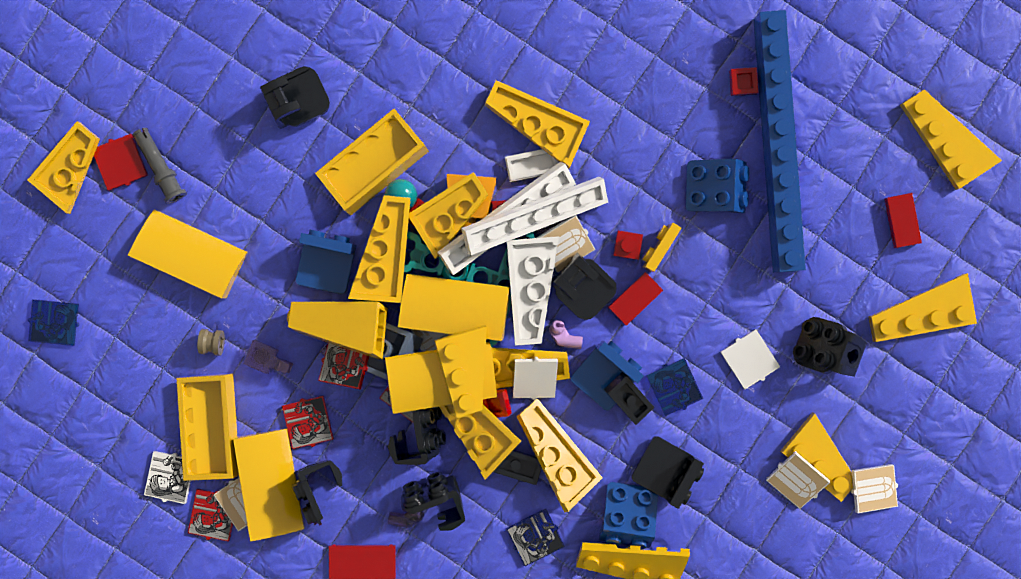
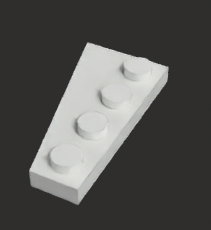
M559 236L507 241L515 346L542 343Z

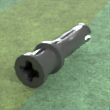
M142 128L143 132L140 129L135 131L132 136L155 175V185H159L166 197L164 199L165 203L171 204L187 195L186 190L180 187L175 178L176 172L168 168L148 132V128Z

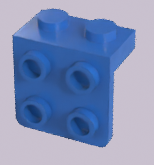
M739 159L689 161L687 164L686 209L691 212L727 211L745 213L749 203L746 181L749 180L750 172L747 162Z
M309 229V234L301 233L299 243L303 244L296 283L306 287L344 294L347 291L356 245L349 243L350 238L335 235L334 240L324 238V232Z
M602 340L572 374L571 381L599 406L608 411L616 403L604 389L622 372L633 383L636 382L637 384L644 375L639 372L642 367L631 357L627 361L620 355L623 350L615 343L610 341L607 344Z
M610 482L606 491L604 522L600 529L599 540L605 541L606 544H616V546L620 544L641 546L640 550L650 548L655 539L658 495L642 486Z

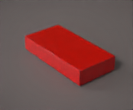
M908 193L884 198L893 247L899 248L922 243L913 194Z
M644 272L608 308L627 326L663 289Z

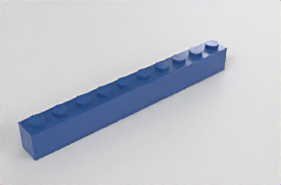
M786 10L759 12L753 20L773 273L806 270L787 15Z

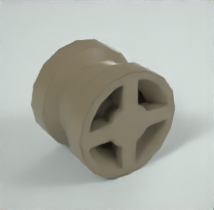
M201 329L197 342L198 353L205 355L211 352L216 356H221L225 344L224 331L216 330L215 332H210L208 329Z

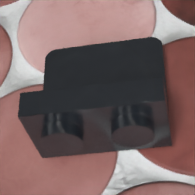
M654 436L632 473L631 478L635 483L661 496L670 505L679 509L681 504L685 505L688 502L692 493L690 488L694 481L698 482L702 477L704 463L697 457L661 437Z

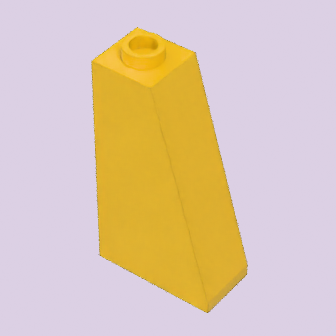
M291 302V307L287 314L288 327L292 330L376 359H383L388 308L380 302Z

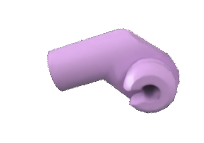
M560 320L552 322L549 332L558 346L575 349L582 348V336L569 335L564 327V323Z

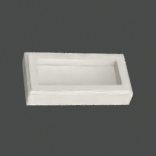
M543 149L505 157L510 183L540 177L558 164V161Z

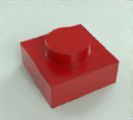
M757 67L738 68L729 71L731 96L756 95L759 93Z
M618 230L613 256L639 260L643 234Z
M507 389L496 390L497 397L483 399V405L497 418L508 417L512 414Z

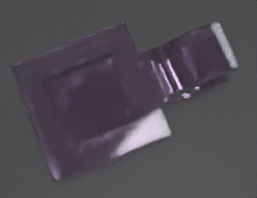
M257 340L252 341L243 363L265 374H269L271 368L284 374L290 373L293 363L276 357L278 349Z

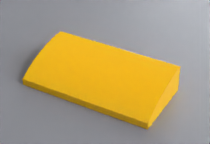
M392 109L315 174L344 211L351 216L387 187L389 183L427 154L429 150L399 113Z
M153 210L137 235L128 256L217 297L227 298L248 252L164 213Z
M407 274L402 294L398 327L454 335L481 326H487L486 339L502 341L505 334L510 287Z
M486 342L483 399L497 397L490 342ZM437 350L385 357L390 404L393 414L452 404Z
M233 374L176 378L183 481L232 479L239 476L233 439L237 437Z
M287 428L234 438L233 442L250 542L303 530L304 522L300 500L298 501L292 488V484L296 483V475Z

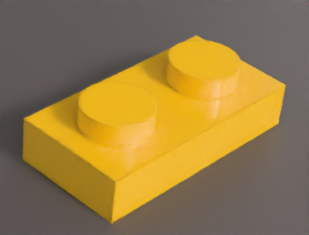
M670 223L668 227L663 225L656 236L659 241L655 248L649 247L642 258L645 261L643 268L650 272L656 270L680 232V226L675 223Z

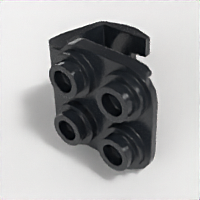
M303 66L260 86L261 92L280 129L289 125L297 127L325 114L330 106L329 97L318 74L310 67Z
M577 252L571 258L572 261L557 276L552 278L551 285L556 289V296L577 317L588 320L596 316L614 297L617 288L615 281L597 263L591 259H584Z
M812 317L802 324V331L796 346L793 348V356L795 362L803 367L824 374H829L833 371L855 377L867 342L855 333L847 331L846 327L842 324L819 317Z
M439 407L420 409L413 412V423L419 452L408 453L405 430L399 431L398 437L396 435L390 437L388 449L395 464H426L439 454L441 445L446 444L445 432L437 428L436 423L437 420L442 418V411Z
M331 460L321 461L299 469L297 474L299 479L296 480L295 484H292L298 501L304 499V501L308 499L309 501L306 507L302 508L308 525L312 523L314 525H322L321 520L323 516L305 475L329 465L339 487L342 486V473Z
M435 472L427 477V483L421 485L417 481H411L403 486L401 508L404 512H408L409 515L440 505L453 498L456 507L437 513L438 520H446L438 524L439 530H453L465 521L463 503L455 476L446 477L441 472Z

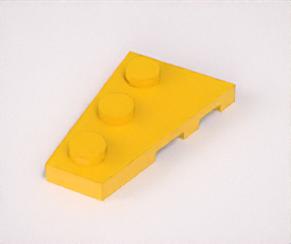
M76 121L27 181L65 213L71 214L100 138L82 123Z
M474 172L409 213L410 220L435 259L439 257L437 252L452 241L488 196V193Z
M481 326L434 340L457 418L482 411L487 326Z
M812 412L780 452L789 458L796 451L830 480V483L824 488L842 502L853 489L852 472L820 420Z

